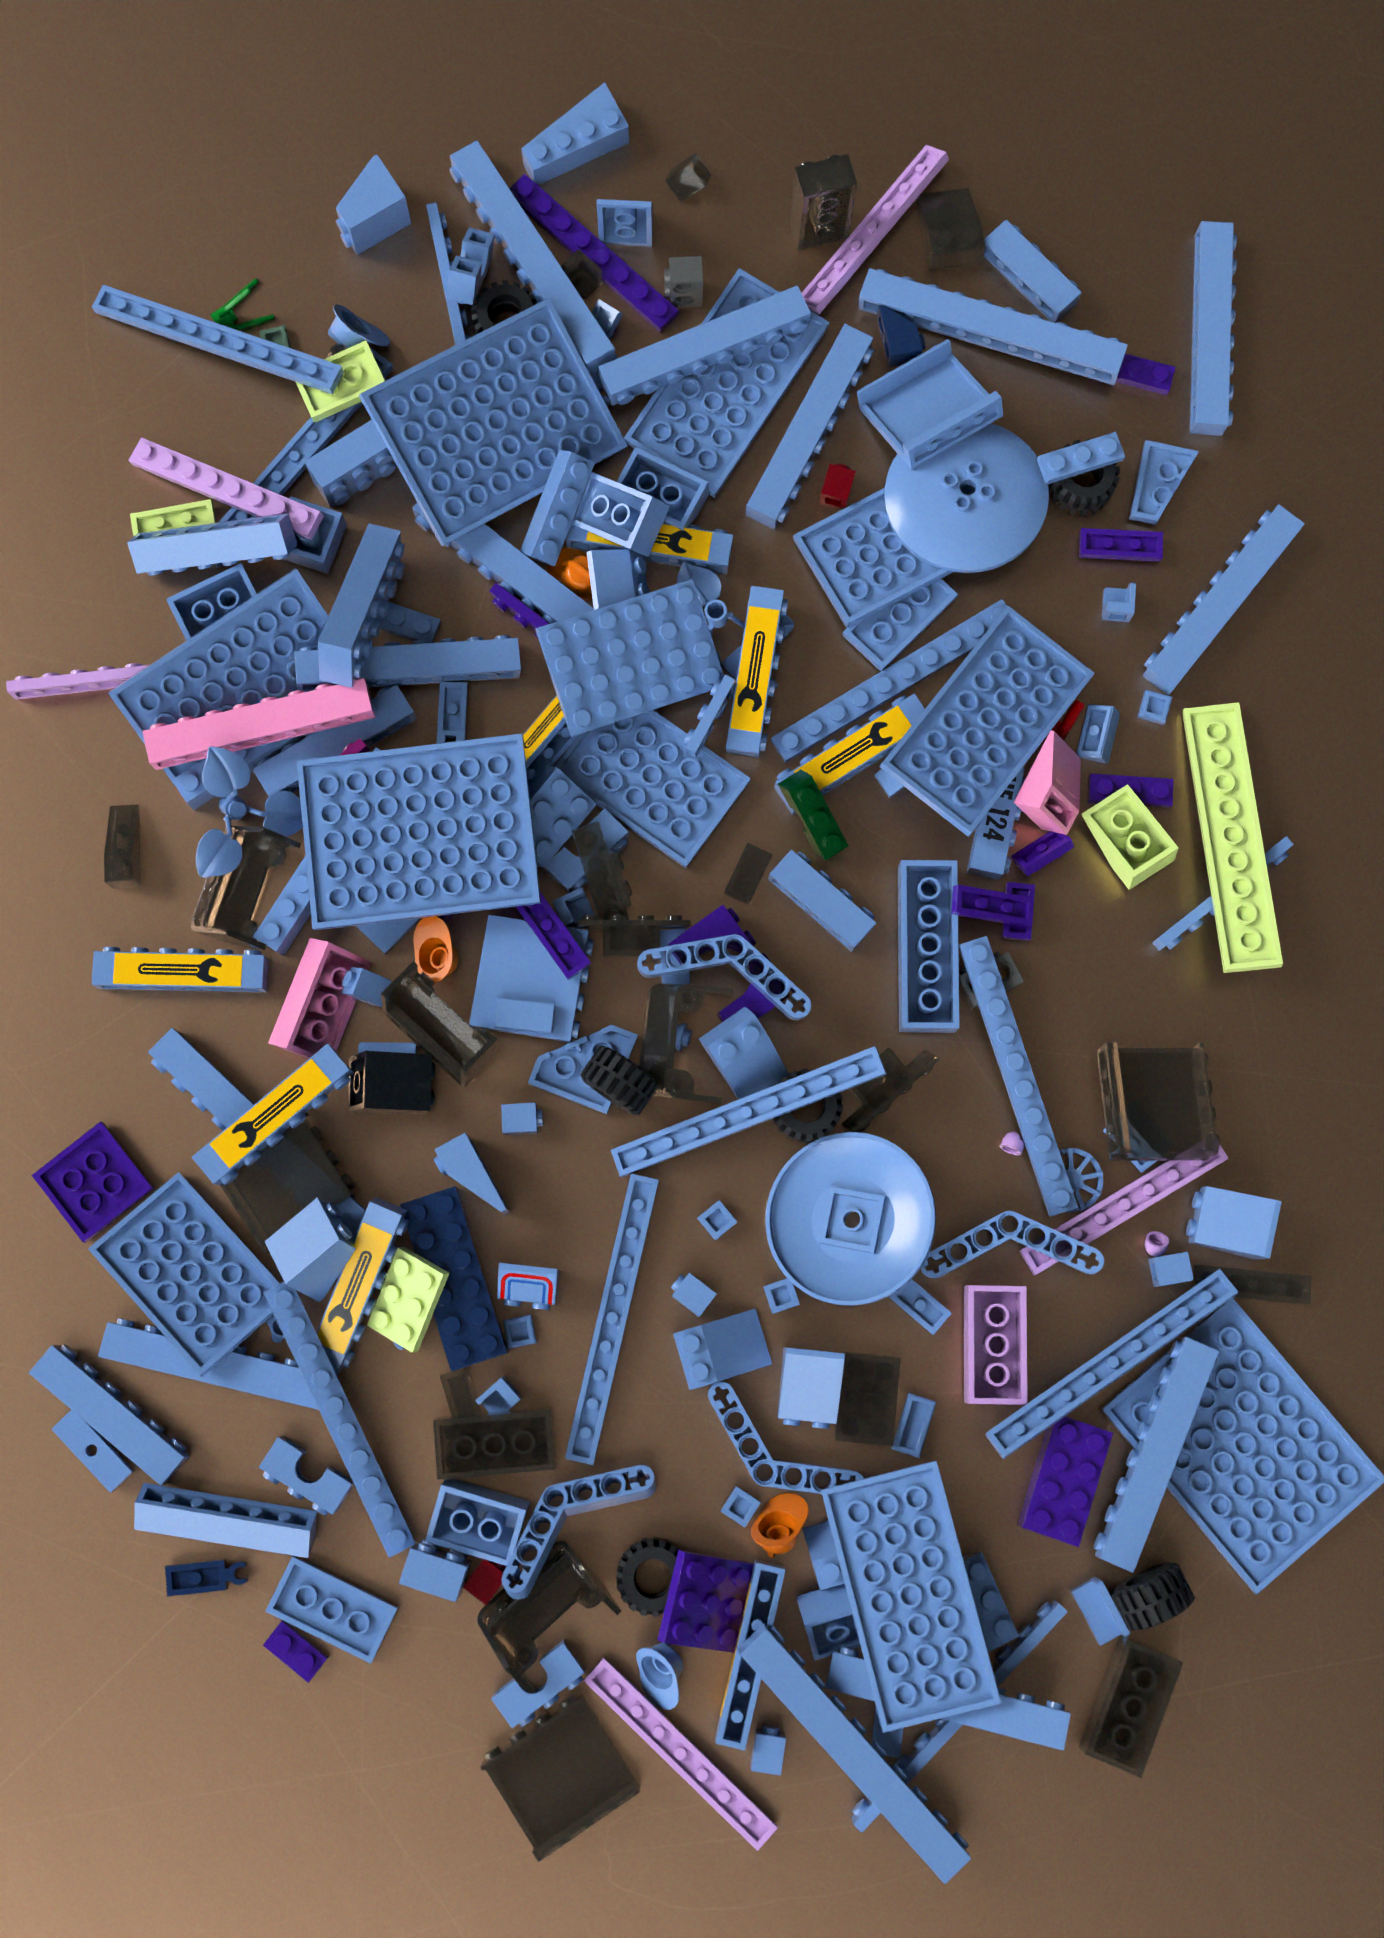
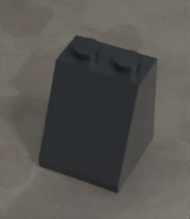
M363 1051L350 1056L349 1067L354 1073L349 1077L351 1081L349 1082L348 1113L422 1114L431 1111L435 1100L434 1091L431 1090V1079L435 1075V1063L432 1062V1054Z

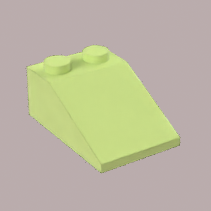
M1128 784L1082 813L1083 819L1112 869L1129 890L1175 860L1179 847Z

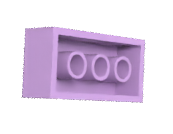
M964 1286V1403L1027 1404L1026 1286Z

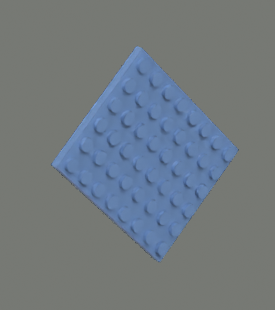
M550 298L359 395L441 546L543 493L559 450L574 452L597 464L628 447Z
M523 734L297 761L313 930L541 904Z
M1232 1298L1213 1311L1184 1336L1216 1349L1219 1353L1168 1482L1167 1490L1252 1592L1258 1594L1384 1483V1475ZM1170 1349L1100 1408L1134 1450H1136L1140 1440L1137 1438L1142 1422H1147L1150 1411H1148L1149 1402L1154 1394H1158L1161 1384L1158 1383L1159 1376L1164 1367L1168 1368L1172 1357L1169 1356Z

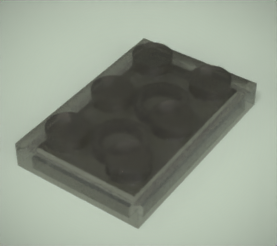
M842 1352L845 1354L834 1440L893 1446L901 1358Z

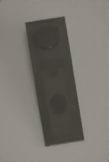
M138 804L110 806L104 850V882L113 889L141 887L140 816Z

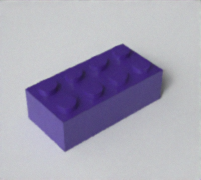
M1063 1417L1046 1429L1017 1525L1079 1547L1113 1433L1068 1417Z

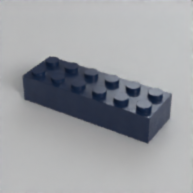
M454 1186L400 1204L401 1208L408 1210L405 1219L409 1220L407 1230L414 1252L449 1273L433 1314L451 1372L509 1353L459 1189Z

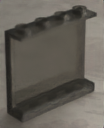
M1106 1042L1096 1051L1110 1161L1209 1160L1219 1153L1220 1139L1216 1134L1214 1123L1216 1111L1212 1107L1211 1102L1212 1083L1208 1079L1207 1074L1208 1055L1204 1052L1203 1043H1198L1193 1048H1118L1117 1042Z
M307 1119L295 1128L290 1126L282 1133L284 1137L273 1147L267 1145L259 1152L261 1157L250 1166L245 1164L236 1171L239 1175L227 1185L223 1183L220 1185L263 1253H270L265 1241L316 1198L321 1199L327 1204L332 1202L337 1206L349 1197L353 1198L356 1196L352 1190L356 1187L347 1173L342 1175L336 1166L340 1163L338 1157L332 1149L328 1151L325 1149L321 1142L325 1139L316 1125L311 1127Z
M574 1694L570 1695L558 1704L560 1706L558 1711L550 1715L549 1711L545 1712L533 1721L536 1726L525 1732L524 1728L520 1729L508 1738L511 1743L502 1749L497 1745L483 1755L485 1760L481 1764V1770L487 1771L532 1844V1852L538 1862L640 1793V1785L583 1694L575 1698Z

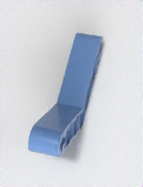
M733 934L643 951L637 961L639 973L646 978L730 964L791 1020H801L811 1010V1001L808 996L740 935ZM730 942L739 943L742 953L737 956L729 954L726 948L727 944ZM702 947H709L714 952V958L704 961L699 957L698 950ZM674 952L683 953L686 957V963L681 966L674 965L670 960L671 954ZM661 954H666L665 964L667 969H663V963L654 965L653 971H649L648 966L642 965L646 963L647 957H651L652 961L655 962L661 961ZM758 961L763 967L762 973L760 975L751 974L748 971L749 962ZM773 980L780 981L784 987L783 993L779 995L771 993L769 982ZM789 990L793 993L789 997L793 1002L796 1003L800 1000L803 1003L801 1007L804 1011L803 1013L801 1011L794 1013L791 1010L793 1004L788 999L784 1004L780 1001L788 994Z
M1006 1211L929 1252L921 1270L929 1278L937 1279L943 1277L1009 1240L1020 1243L1090 1275L1096 1274L1102 1269L1104 1257L1094 1247L1019 1213ZM1008 1216L1018 1220L1017 1230L1011 1233L1004 1231L1002 1228V1221ZM1038 1228L1045 1233L1043 1243L1035 1245L1029 1241L1028 1234L1032 1229ZM982 1230H988L993 1235V1241L988 1246H981L977 1243V1234ZM1064 1240L1071 1244L1072 1252L1069 1256L1060 1257L1057 1255L1055 1245L1059 1241ZM956 1244H963L967 1248V1255L962 1260H956L952 1257L951 1249ZM1077 1246L1083 1248L1080 1254L1088 1257L1091 1253L1095 1254V1260L1099 1262L1098 1266H1092L1090 1269H1087L1085 1267L1086 1262L1079 1258L1077 1259V1264L1072 1263L1071 1260L1076 1255ZM945 1250L947 1258L953 1265L948 1268L947 1262H944L938 1266V1273H935L933 1270L928 1271L926 1268L930 1265L928 1260L933 1258L935 1261H939L944 1258L940 1252Z
M719 1381L710 1386L708 1390L709 1401L750 1475L760 1486L822 1494L821 1489L835 1486V1473H840L838 1476L840 1480L847 1481L852 1475H854V1480L856 1481L864 1479L859 1472L853 1469L772 1459L729 1383ZM719 1386L722 1390L728 1389L729 1393L726 1394V1399L729 1404L734 1400L737 1406L728 1408L723 1414L719 1411L720 1408H725L720 1399H713V1396L716 1394L715 1388ZM732 1412H739L743 1415V1424L739 1428H731L727 1424L728 1415ZM747 1438H753L758 1443L757 1450L752 1454L744 1453L741 1448L742 1442ZM761 1464L770 1465L772 1467L771 1477L766 1480L759 1479L756 1475L758 1466ZM790 1468H798L801 1472V1478L795 1484L788 1483L785 1479V1474ZM824 1471L829 1474L830 1481L827 1486L820 1488L815 1485L814 1478L817 1473Z
M637 1465L547 1487L503 1573L502 1585L508 1595L517 1600L524 1599L529 1595L567 1516L651 1497L657 1488L653 1471L648 1466ZM645 1477L646 1485L640 1487L639 1478ZM626 1480L630 1481L631 1490H628ZM612 1483L621 1485L620 1491L615 1494L608 1493L607 1488ZM589 1489L593 1492L588 1500L578 1499L579 1493L583 1490ZM555 1496H562L564 1498L563 1503L558 1507H551L549 1505L551 1499ZM541 1523L551 1524L550 1530L547 1533L538 1534L536 1532L537 1527ZM533 1549L538 1552L534 1560L529 1562L523 1560V1556L528 1550ZM518 1566H521L523 1568L522 1572L520 1571ZM519 1578H520V1579L522 1580L523 1584H522V1585H517V1584H516V1586L513 1587L512 1584H511V1582H512L513 1580H514V1581H518Z

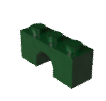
M800 769L778 783L788 805L802 820L805 829L802 831L815 854L826 861L849 846L810 774Z

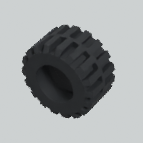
M502 280L503 284L497 285V281L491 283L492 288L490 289L484 287L481 290L482 296L477 294L475 304L472 305L471 309L475 335L494 326L495 324L492 323L493 319L502 312L518 314L536 305L535 296L533 294L530 295L527 287L524 286L521 289L520 283L513 282V285H509L508 280Z
M1080 439L1075 440L1072 445L1081 443ZM1068 443V444H1066L1063 448L1068 447V446H1071V445ZM1117 463L1089 471L1094 475L1097 485L1092 487L1079 486L1071 477L1050 483L1048 485L1049 494H1053L1051 500L1054 504L1059 502V509L1062 511L1065 508L1069 509V514L1075 515L1077 511L1080 512V516H1086L1089 510L1091 514H1094L1099 508H1103L1114 493L1119 482L1120 466H1116Z
M605 1046L598 1047L580 1073L582 1080L589 1087L632 1115L641 1114L659 1087L656 1080L645 1070L622 1054Z
M807 1068L797 1072L796 1070L790 1072L788 1076H784L780 1080L779 1084L810 1071ZM837 1093L822 1099L823 1111L815 1121H799L791 1112L772 1120L777 1125L778 1130L787 1135V1138L791 1140L795 1139L802 1143L816 1141L827 1136L838 1124L843 1111L842 1094Z
M659 1537L641 1539V1541L630 1545V1548L623 1553L619 1561L616 1573L617 1589L621 1594L623 1602H626L632 1611L640 1612V1615L646 1616L649 1614L653 1615V1617H659V1614L664 1613L678 1550H681L678 1546H674L671 1541L667 1539L666 1541L661 1540ZM649 1559H657L664 1562L671 1573L668 1587L657 1594L644 1592L636 1582L638 1567Z
M1163 1563L1145 1569L1120 1583L1111 1594L1129 1630H1144L1162 1624L1181 1614L1195 1600V1596L1178 1563Z

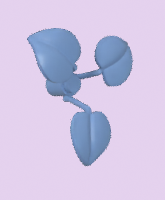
M684 562L679 570L676 584L693 579L702 608L705 606V616L709 624L708 630L711 637L713 629L723 627L728 619L744 628L745 623L735 617L732 612H727L725 603L717 600L721 594V582L718 576L706 568ZM787 614L786 616L781 615L779 626H784L783 640L794 628V622ZM716 652V653H717V656H718V659H719V662H720V664H721V657H720L719 653Z
M215 746L208 748L207 758L202 771V782L210 794L221 797L219 809L225 814L224 821L226 822L227 834L225 835L219 829H211L200 839L196 851V868L199 876L203 878L230 873L241 862L242 847L238 841L231 839L233 834L232 819H241L246 812L265 817L263 828L274 837L291 836L303 828L300 798L294 793L277 791L270 795L265 802L266 812L247 806L241 798L236 796L238 794L237 789L248 785L250 769L247 763L234 752Z

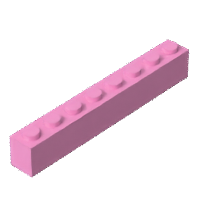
M357 677L352 688L342 685L322 684L313 691L297 690L290 692L287 697L279 699L277 697H267L262 699L261 703L254 705L247 703L238 704L233 707V710L224 712L213 710L199 718L183 717L178 720V723L169 725L166 723L154 724L150 726V729L142 731L149 763L155 770L205 759L207 758V751L210 746L221 747L234 752L376 718L369 687L365 678L360 679Z

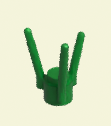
M257 278L247 284L224 306L210 314L215 323L235 330L273 320L275 316L270 314L236 325L234 323L238 318L232 308L251 292V289L259 282Z

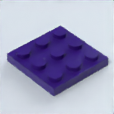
M101 1121L32 1175L83 1243H87L155 1189L105 1123Z
M678 1550L658 1641L666 1644L734 1653L754 1564L747 1561Z

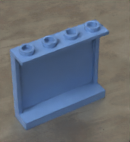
M949 339L935 345L930 350L857 391L860 411L910 469L1003 416L1002 397L996 391L989 394L951 352Z
M488 915L469 1026L471 1029L483 1031V1029L565 1041L568 1044L572 1042V1038H578L580 1021L575 1020L577 1010L582 1011L585 994L580 993L582 982L587 983L589 966L567 980L525 920ZM566 927L584 954L591 956L594 939L589 938V930ZM497 999L555 1004L552 1033L495 1028Z

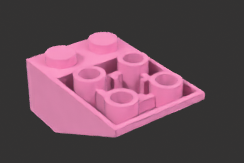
M1051 730L1013 803L1042 830L1067 835L1079 813L1081 758L1055 731Z

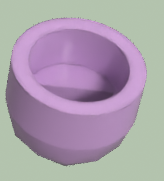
M1017 1132L1006 1134L1000 1148L1012 1155H1022L1025 1146L1022 1135H1019Z
M1157 1231L1148 1233L1145 1240L1147 1253L1154 1257L1165 1254L1168 1249L1169 1238Z

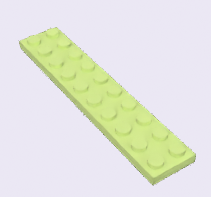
M1238 702L1184 708L1182 714L1223 972L1231 973L1282 967L1283 960L1240 704Z

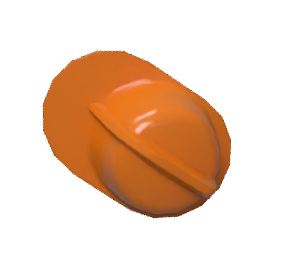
M574 548L561 549L555 566L547 565V572L582 600L593 601L587 554Z
M437 916L423 918L416 925L413 936L416 971L421 980L426 983L435 984L442 981L445 977L451 976L458 965L459 954L455 945L452 944L449 927L444 920Z
M793 1493L779 1494L770 1499L751 1528L752 1538L767 1551L770 1558H774L777 1554L787 1553L795 1547L798 1534L809 1514L808 1504L804 1498Z

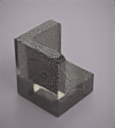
M695 153L673 167L665 181L679 201H683L703 189L708 183L711 174Z
M579 249L561 265V268L582 299H586L603 282L602 270Z

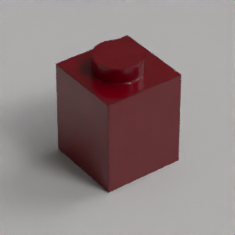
M829 464L819 504L840 510L846 508L856 471L851 470L849 466L844 464Z
M483 1559L463 1588L484 1605H487L502 1585V1576L507 1566Z

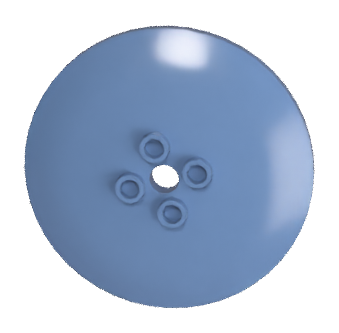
M993 423L983 427L913 469H910L897 453L889 468L884 491L886 514L892 530L900 542L913 555L929 565L959 573H975L1003 566L1021 555L1032 544L1045 521L1049 502L1048 484H1045L1039 468L1038 457L1020 437ZM963 485H971L975 492L971 495H965L961 492L960 488Z
M844 1132L832 1134L803 1147L779 1172L767 1201L766 1234L770 1250L778 1267L801 1291L818 1300L835 1305L858 1306L870 1304L899 1291L922 1267L929 1254L935 1235V1200L922 1169L915 1160L897 1145L867 1133ZM853 1212L858 1213L860 1223L854 1228H849L846 1224L847 1216Z

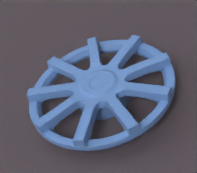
M1076 1148L1059 1150L1060 1155L1065 1153L1068 1155V1168L1065 1170L1079 1204L1078 1208L1066 1212L1083 1211L1094 1204L1098 1197H1100L1103 1188V1171L1091 1154ZM1073 1153L1085 1157L1078 1168L1073 1167ZM1090 1161L1096 1172L1083 1175L1081 1171ZM1098 1177L1096 1190L1084 1184V1180ZM1079 1189H1084L1093 1194L1092 1198L1084 1203Z

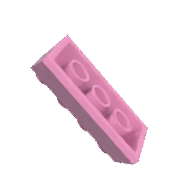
M310 938L268 1043L307 1059L311 1058L327 1043L337 1051L357 1000L341 993L344 987L342 985L343 978L350 971L351 967L369 970L371 962L330 942Z

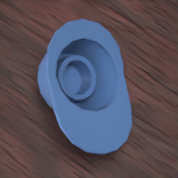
M336 304L333 306L336 317L328 330V334L342 347L348 349L365 340L368 344L373 343L379 346H388L390 344V339L380 329L359 318L342 305Z
M663 1642L651 1648L643 1647L639 1649L636 1659L645 1694L651 1702L662 1709L670 1710L676 1707L679 1702L678 1679L683 1670V1661L680 1655L674 1650L672 1644Z

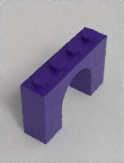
M721 905L668 943V946L733 934L744 937L753 947L757 943L748 930L743 932L737 923L740 919L731 907L726 909L724 905ZM730 942L727 944L726 948L734 950L739 954L742 953L739 943ZM709 947L700 948L698 950L699 957H702L712 949ZM672 953L680 965L686 963V957L683 953ZM762 953V955L769 960L766 954ZM758 961L748 963L751 974L760 975L762 973L763 967ZM773 980L769 982L771 993L776 995L783 993L784 987L780 981ZM750 983L747 991L718 1012L717 1016L723 1022L743 1007H746L759 1019L776 1006ZM787 994V995H786L783 999H781L780 1001L783 1002V1001L786 1000L790 995Z

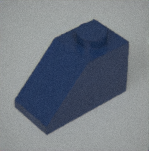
M884 305L879 306L876 319L888 367L903 365L921 355L922 350H925V340L923 334L918 333L917 325Z

